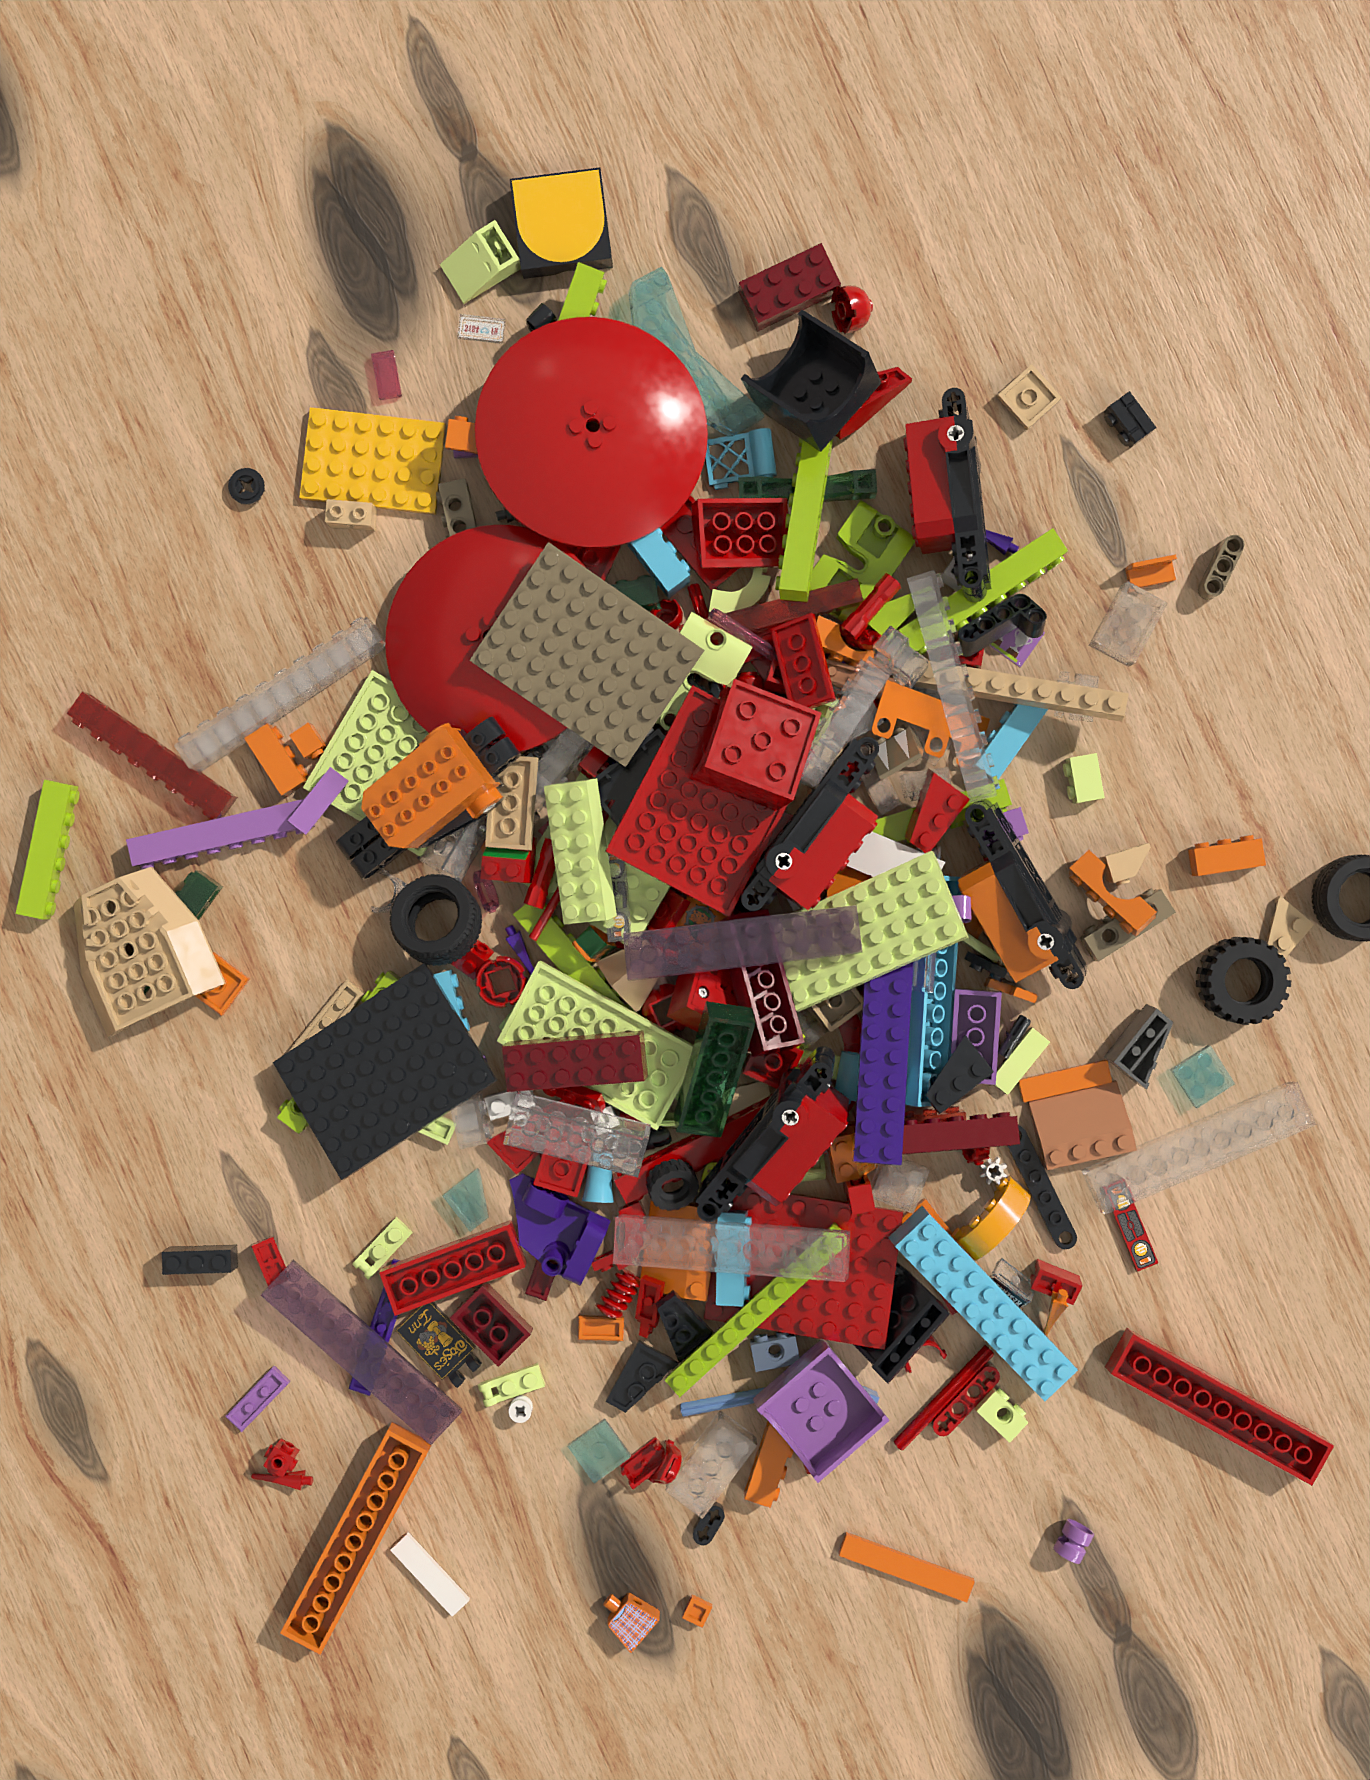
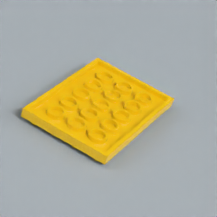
M310 407L299 498L326 502L327 499L373 503L376 508L436 515L438 503L436 492L439 491L438 484H440L446 423Z

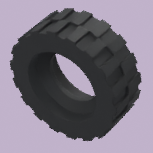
M670 1159L669 1161L661 1162L659 1165L657 1164L649 1172V1176L646 1179V1187L651 1201L662 1210H679L682 1207L688 1206L690 1202H693L695 1196L697 1197L699 1182L693 1167L688 1162L680 1159ZM669 1179H683L684 1183L679 1189L672 1192H664L662 1190V1185Z

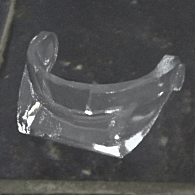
M382 869L379 874L388 876L392 881L394 896L391 902L383 908L371 906V910L374 913L390 912L396 896L407 885L403 880L390 874L388 870Z

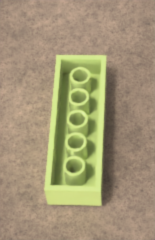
M597 778L544 786L564 924L604 921L616 917L608 853L605 852L607 844Z

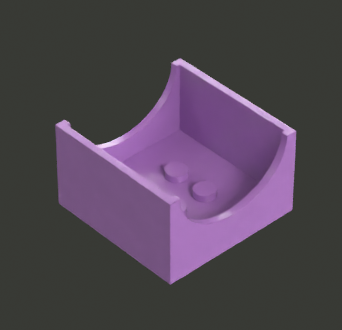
M824 1339L817 1342L753 1398L758 1412L785 1439L817 1483L890 1421Z

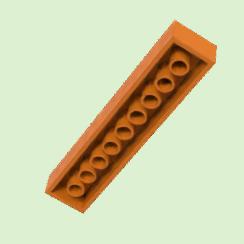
M393 1422L391 1423L280 1634L321 1655L432 1445L431 1442Z

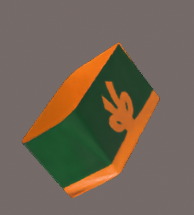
M589 925L572 943L576 950L590 962H598L617 947L603 931L592 925Z

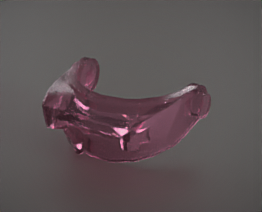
M478 870L473 875L474 886L484 910L491 914L496 912V909L499 907L498 894L493 881L480 879L481 870ZM482 882H483L485 891H486V893H487V896H488V898H489V900H490L489 903L487 902V900H486V898H485V896H484V894H483V891H482V888H481V884H480V883H482Z

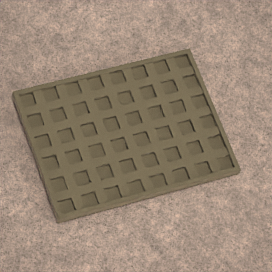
M548 542L470 661L626 767L705 650Z

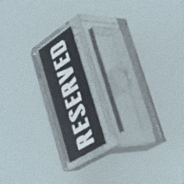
M1003 1258L998 1260L990 1277L1022 1309L1032 1301L1036 1290L1031 1289V1281Z

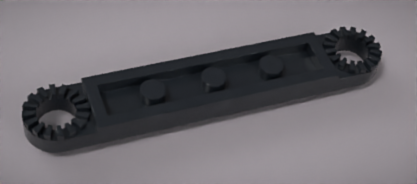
M1018 1125L1021 1134L1020 1144L1007 1146L1055 1244L1061 1249H1070L1077 1242V1234L1025 1129ZM1064 1231L1071 1234L1070 1240L1067 1243L1059 1241V1236Z

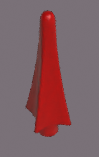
M306 1470L286 1472L283 1478L273 1476L270 1473H253L251 1475L252 1479L268 1481L300 1491L302 1486H312L313 1476H305Z

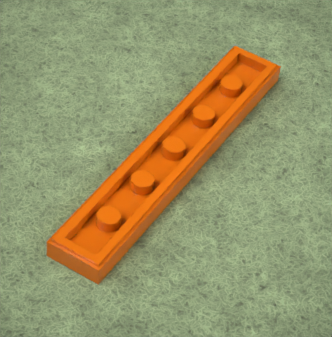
M848 1532L844 1536L838 1553L840 1557L966 1603L975 1583L974 1578Z

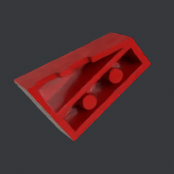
M929 768L923 788L919 793L918 803L913 811L905 834V838L924 853H928L934 848L970 800Z

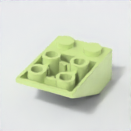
M495 220L476 231L440 264L463 304L521 269L518 256Z

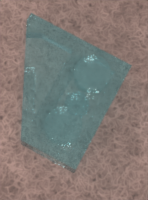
M478 1168L443 1195V1198L470 1232L489 1218L481 1174Z

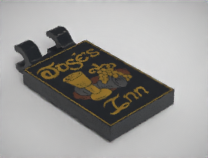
M434 1302L420 1306L395 1330L441 1380L448 1376L456 1388L466 1379L458 1371L465 1362L472 1372H475L482 1364L480 1359L472 1353L476 1346Z

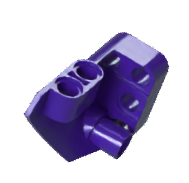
M523 1173L511 1178L509 1181L516 1210L519 1245L542 1263V1270L545 1274L549 1276L560 1275L562 1278L581 1286L606 1235L611 1220L570 1201L566 1194L533 1185L535 1179ZM549 1260H556L558 1264H552Z

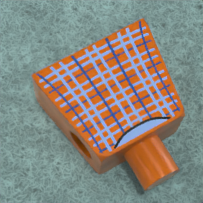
M627 1593L621 1601L613 1594H610L603 1603L611 1611L607 1621L608 1627L630 1653L634 1651L660 1620V1611L631 1593Z

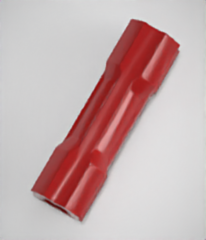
M885 573L860 606L841 624V629L852 639L857 640L867 628L868 623L886 602L890 601L899 591L901 584L890 574Z
M549 838L544 840L531 885L528 887L523 902L542 910L555 871L552 840Z

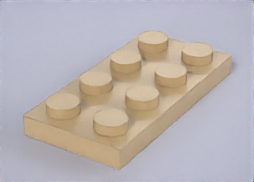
M520 756L498 774V777L504 784L498 790L504 799L496 808L487 813L485 847L532 850L538 771L537 757Z

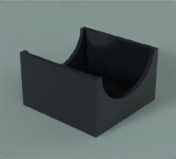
M801 309L797 314L799 324L796 337L780 363L770 372L759 378H750L747 374H744L741 381L757 409L821 452L882 382L868 351Z

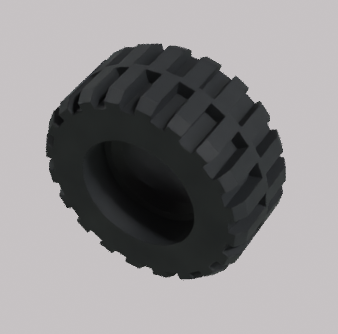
M1231 937V939L1219 941L1217 946L1212 945L1208 949L1210 953L1202 956L1200 961L1203 962L1202 967H1197L1196 974H1200V980H1196V987L1201 989L1198 995L1200 1000L1206 1002L1204 1006L1209 1011H1213L1214 1015L1218 1018L1242 1025H1249V1023L1258 1024L1262 1023V1019L1269 1020L1274 1017L1273 1012L1280 1011L1283 1008L1282 1000H1287L1289 997L1286 989L1291 987L1292 980H1287V975L1291 974L1290 968L1285 967L1283 964L1286 962L1285 957L1277 953L1278 949L1273 945H1268L1266 941L1261 939ZM1239 959L1253 961L1261 975V984L1258 992L1246 1002H1238L1232 999L1225 986V977L1229 967Z

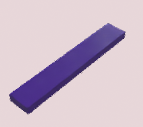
M393 1259L392 1264L400 1260ZM384 1287L348 1388L368 1396L372 1393L398 1315H394Z

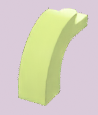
M768 567L754 568L750 582L741 590L726 592L713 589L708 614L716 617H735L754 608L764 597L769 586L771 576L762 575V572L767 573Z

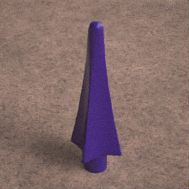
M986 530L987 542L1005 555L1007 551L1014 554L1018 551L1019 546L1012 543V537Z
M512 924L505 928L508 934L506 941L523 962L530 975H532L534 968L525 947L521 931L516 932Z

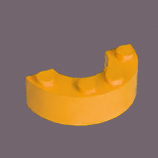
M1010 1175L1007 1178H1002L1000 1184L996 1185L997 1189L994 1191V1197L985 1204L983 1213L980 1216L976 1215L973 1217L969 1224L963 1225L961 1229L956 1228L952 1232L953 1234L950 1235L974 1261L989 1253L1010 1233L1029 1205L1030 1194Z

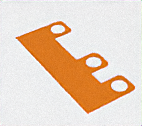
M886 680L872 725V732L875 735L888 739L892 736L897 718L930 730L924 747L925 752L929 755L941 758L945 753L949 738L962 742L956 762L959 766L974 769L972 765L975 760L970 764L964 763L962 761V753L966 749H970L975 755L982 747L990 719ZM881 718H887L890 722V729L886 733H881L877 728V723ZM935 737L940 738L942 741V748L938 752H933L930 749V741Z

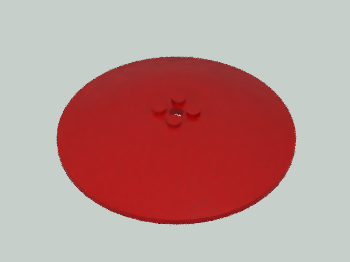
M575 317L546 324L519 339L501 356L491 370L482 388L476 410L475 441L478 459L485 479L498 501L517 521L531 531L546 539L573 547L593 549L620 546L641 539L662 527L683 507L692 494L699 480L707 451L708 432L704 404L700 392L685 365L674 352L651 334L633 325L609 318ZM590 421H595L599 425V430L590 432L587 430L586 424Z
M495 524L479 526L461 531L439 542L428 550L406 574L396 592L388 615L385 637L386 660L393 686L400 701L408 713L428 733L441 725L449 723L452 728L464 729L468 734L487 718L494 717L506 733L505 737H509L518 751L523 752L545 744L568 728L470 661L548 542L584 566L565 546L546 539L525 527Z

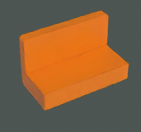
M1176 554L1128 565L1125 568L1129 590L1175 581L1173 561L1177 559Z

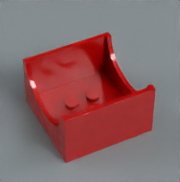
M733 679L719 694L720 707L705 752L697 768L694 770L692 778L779 810L794 801L821 712Z

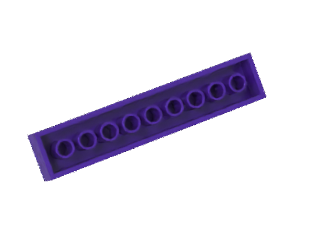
M913 962L864 983L853 1162L902 1165Z

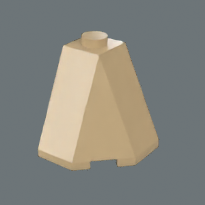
M645 939L636 943L632 948H625L599 960L597 965L611 987L637 1013L650 994L666 963L661 957L664 953L657 944L652 946Z

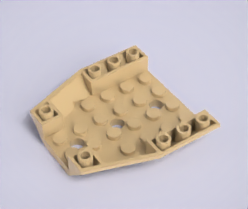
M153 867L114 879L81 895L74 903L81 976L107 1037L128 1029V1026L191 997L207 993L226 984L199 920ZM110 901H113L116 905V910L113 914L107 908ZM128 943L134 947V953L131 956L125 950ZM146 985L152 989L150 998L144 995V987Z

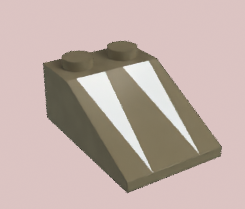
M903 724L893 730L894 735L890 738L885 739L881 737L876 740L879 745V753L873 761L876 762L875 767L881 781L922 757L924 746L911 725L905 727Z

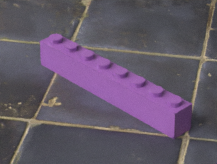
M304 799L126 839L131 864L143 870L154 867V863L162 862L163 865L177 862L176 858L183 856L185 860L199 857L198 853L207 851V855L221 852L220 848L229 846V850L241 848L243 843L251 841L252 845L263 843L265 838L273 836L274 840L288 837V832L295 831L296 834H303L287 820Z

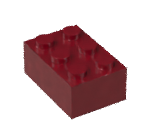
M488 1282L482 1283L450 1317L498 1367L531 1335L533 1327Z

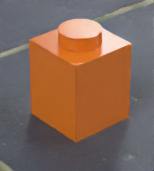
M306 723L289 735L306 759L312 758V760L319 758L327 747L311 723Z

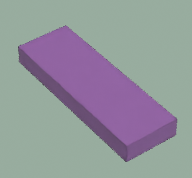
M330 767L287 821L307 835L349 781Z
M274 1365L225 1417L242 1432L289 1384L290 1380Z

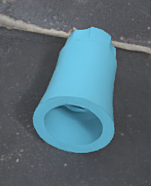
M590 1154L582 1201L614 1202L612 1191L613 1165H610L612 1154Z

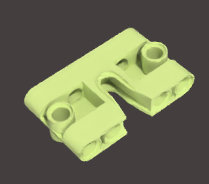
M691 612L680 631L683 636L705 650L689 674L697 673L707 680L728 685L735 679L752 649V646L693 612ZM714 632H720L724 637L723 642L719 645H715L710 641V637ZM687 677L656 721L665 730H669L671 725L665 723L664 717L669 713L677 714L692 686L688 683Z

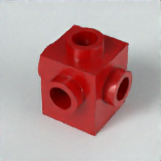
M281 1438L275 1446L271 1444L266 1451L264 1457L267 1460L263 1466L267 1468L271 1475L283 1478L287 1471L291 1473L298 1463V1460L295 1458L300 1449Z

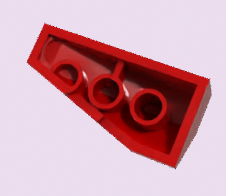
M899 367L877 372L882 383L835 436L841 440L860 429L912 383V378Z

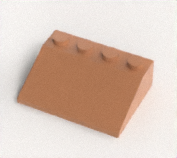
M1116 1080L1112 1081V1083L1028 1101L1041 1163L1046 1170L1137 1151L1132 1126Z

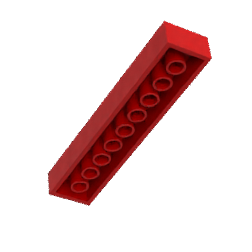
M1129 1328L1125 1329L1105 1365V1368L1113 1376L1313 1486L1334 1448V1445L1325 1437Z

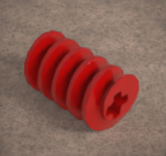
M625 1268L622 1269L623 1274L615 1273V1276L619 1279L618 1282L610 1281L614 1288L605 1289L609 1296H600L604 1304H595L602 1313L613 1319L623 1316L621 1310H627V1303H631L633 1300L631 1295H636L638 1292L636 1287H640V1278Z

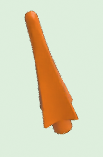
M1060 1289L1058 1294L1054 1291L1052 1292L1048 1318L1043 1330L1046 1336L1068 1307L1066 1302L1068 1293L1064 1289Z

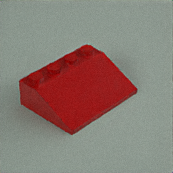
M787 498L697 499L692 505V520L701 568L779 567L780 555L785 553V549L782 548L783 535L788 534V528L785 526L788 514Z

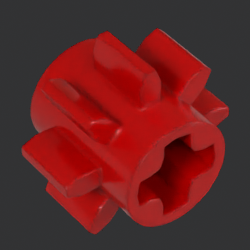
M990 1147L962 1150V1155L967 1160V1163L974 1162L975 1166L984 1164L983 1160L990 1158Z

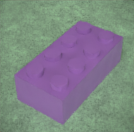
M955 988L951 1054L955 1051L962 1037L966 1035L994 1071L979 1084L996 1085L1002 992Z

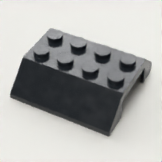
M897 1262L885 1350L859 1345L854 1346L872 1364V1368L880 1377L889 1384L950 1313L918 1279Z

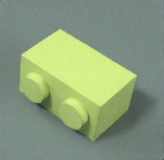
M1097 753L1065 759L1066 763L1063 764V771L1065 777H1068L1070 785L1067 786V794L1069 800L1072 799L1073 804L1105 798Z

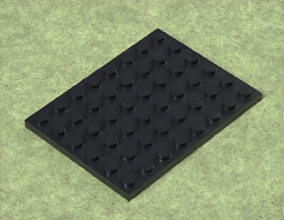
M426 963L412 970L273 1062L341 1180H345L497 1081L479 1048Z

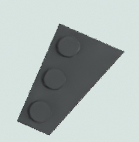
M1146 1004L1104 1058L1137 1085L1147 1090L1150 1075L1157 1066L1156 1060L1160 1050L1164 1048L1173 1021L1157 1008Z

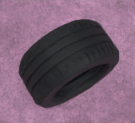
M1370 855L1343 856L1330 862L1317 876L1318 878L1313 885V895L1311 897L1314 914H1316V918L1322 924V927L1326 928V931L1335 935V937L1350 941L1369 942L1370 919L1363 923H1356L1345 916L1340 907L1339 893L1341 886L1348 877L1356 873H1362L1370 877Z
M428 874L425 877L421 876L416 878L415 881H411L398 893L390 911V928L394 939L413 959L427 965L441 966L447 965V963L451 964L453 961L456 962L457 959H461L462 956L471 951L470 949L474 947L481 933L482 914L477 900L460 881L443 874ZM444 899L455 902L457 906V920L453 929L446 936L431 941H425L417 937L415 921L419 912L427 904L435 900Z

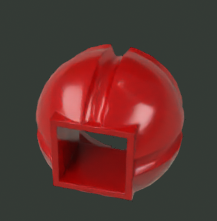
M497 956L496 960L491 958L486 960L478 969L475 977V986L479 988V997L485 1003L495 1008H506L507 1004H516L528 982L527 977L523 975L524 967L517 960L508 956ZM509 968L516 989L496 995L490 973Z
M661 984L658 989L652 988L641 1007V1016L673 1034L677 1030L681 1032L687 1026L675 1020L661 1025L652 1006L673 996L675 985Z

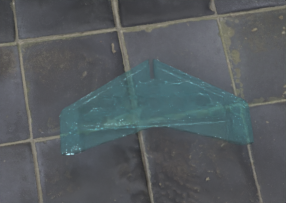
M663 267L635 280L628 291L632 325L664 343L685 365L700 392L707 425L726 436H735L764 418V414L759 407L695 351L669 276Z

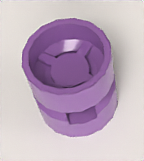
M1067 1519L1062 1529L1064 1535L1058 1537L1053 1549L1063 1558L1080 1564L1086 1553L1084 1547L1090 1545L1094 1533L1083 1524Z

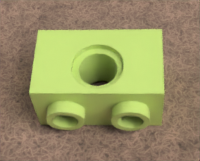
M993 1388L975 1407V1410L1010 1443L1028 1424L1024 1416L1026 1412L1017 1403L1013 1406L1008 1401L1010 1397L1001 1388L998 1390ZM1007 1408V1413L1004 1416H997L999 1409Z

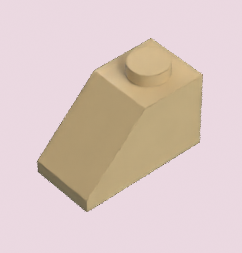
M1150 843L1102 856L1101 861L1106 865L1105 873L1108 883L1116 882V886L1129 883V878L1136 876L1151 848Z

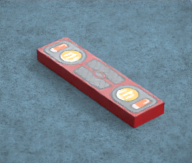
M1121 1178L1102 1186L1136 1271H1141L1158 1264L1159 1262L1125 1179Z

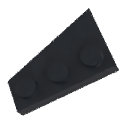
M964 1035L924 1096L935 1111L941 1114L994 1071L968 1037Z
M674 1290L655 1303L679 1363L714 1333Z
M639 1340L606 1398V1402L626 1413L646 1395V1392L656 1383H659L671 1369L673 1370L679 1362Z

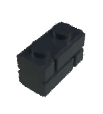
M1130 391L1108 406L1104 411V418L1110 427L1114 426L1119 433L1118 438L1123 445H1128L1129 448H1132L1157 428Z

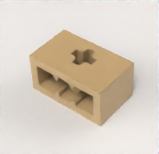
M327 499L325 523L330 528L375 531L377 508L373 503Z

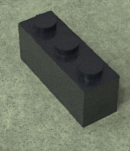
M237 1244L169 1246L162 1251V1275L231 1273L238 1267Z

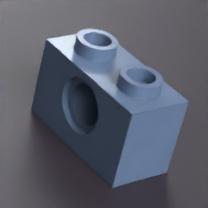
M777 1331L776 1335L758 1334L754 1336V1339H750L756 1372L790 1366L800 1358L795 1334ZM772 1345L781 1347L780 1351L776 1354L770 1353L768 1349Z

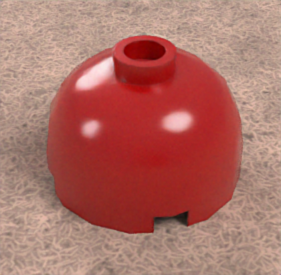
M851 285L837 287L833 291L831 303H835V310L831 311L837 330L844 332V334L861 330L868 323L873 310V303L867 293L860 287Z

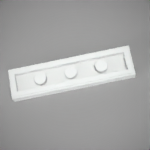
M409 1532L391 1547V1552L451 1616L455 1615L469 1601L470 1598Z

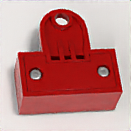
M722 950L717 957L713 974L696 966L678 976L667 1017L743 1055L750 1052L724 951Z

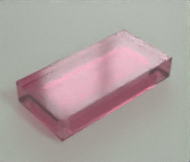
M394 350L372 353L371 357L380 401L403 397Z

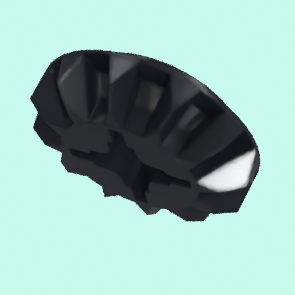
M242 468L234 472L230 477L228 483L229 493L235 501L243 505H253L254 502L261 500V496L265 492V481L256 470ZM242 480L247 484L252 482L251 488L254 492L252 493L247 490L243 492L244 487L240 481Z

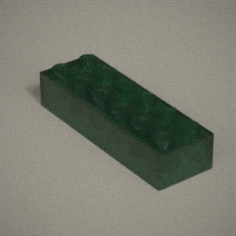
M706 1001L674 1112L676 1132L722 1137L756 1024L752 1008Z

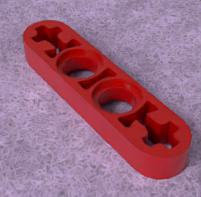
M985 1364L932 1420V1428L937 1435L943 1437L949 1435L998 1384L1000 1373L994 1365ZM986 1371H988L989 1373L993 1371L992 1374L994 1378H987L983 1382L986 1387L983 1388L981 1384L976 1380L979 1378L982 1382L986 1378L984 1373ZM971 1386H977L980 1390L978 1396H968V1389ZM957 1402L964 1405V1410L960 1414L952 1412V1406ZM948 1411L955 1420L952 1421L949 1418L946 1421L947 1427L945 1429L943 1427L939 1428L938 1421L944 1422L948 1418L947 1414H945Z

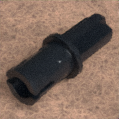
M1023 1015L1018 1016L1010 1031L1005 1032L1007 1035L998 1048L1000 1055L1009 1059L1018 1042H1022L1020 1039L1030 1025V1019Z

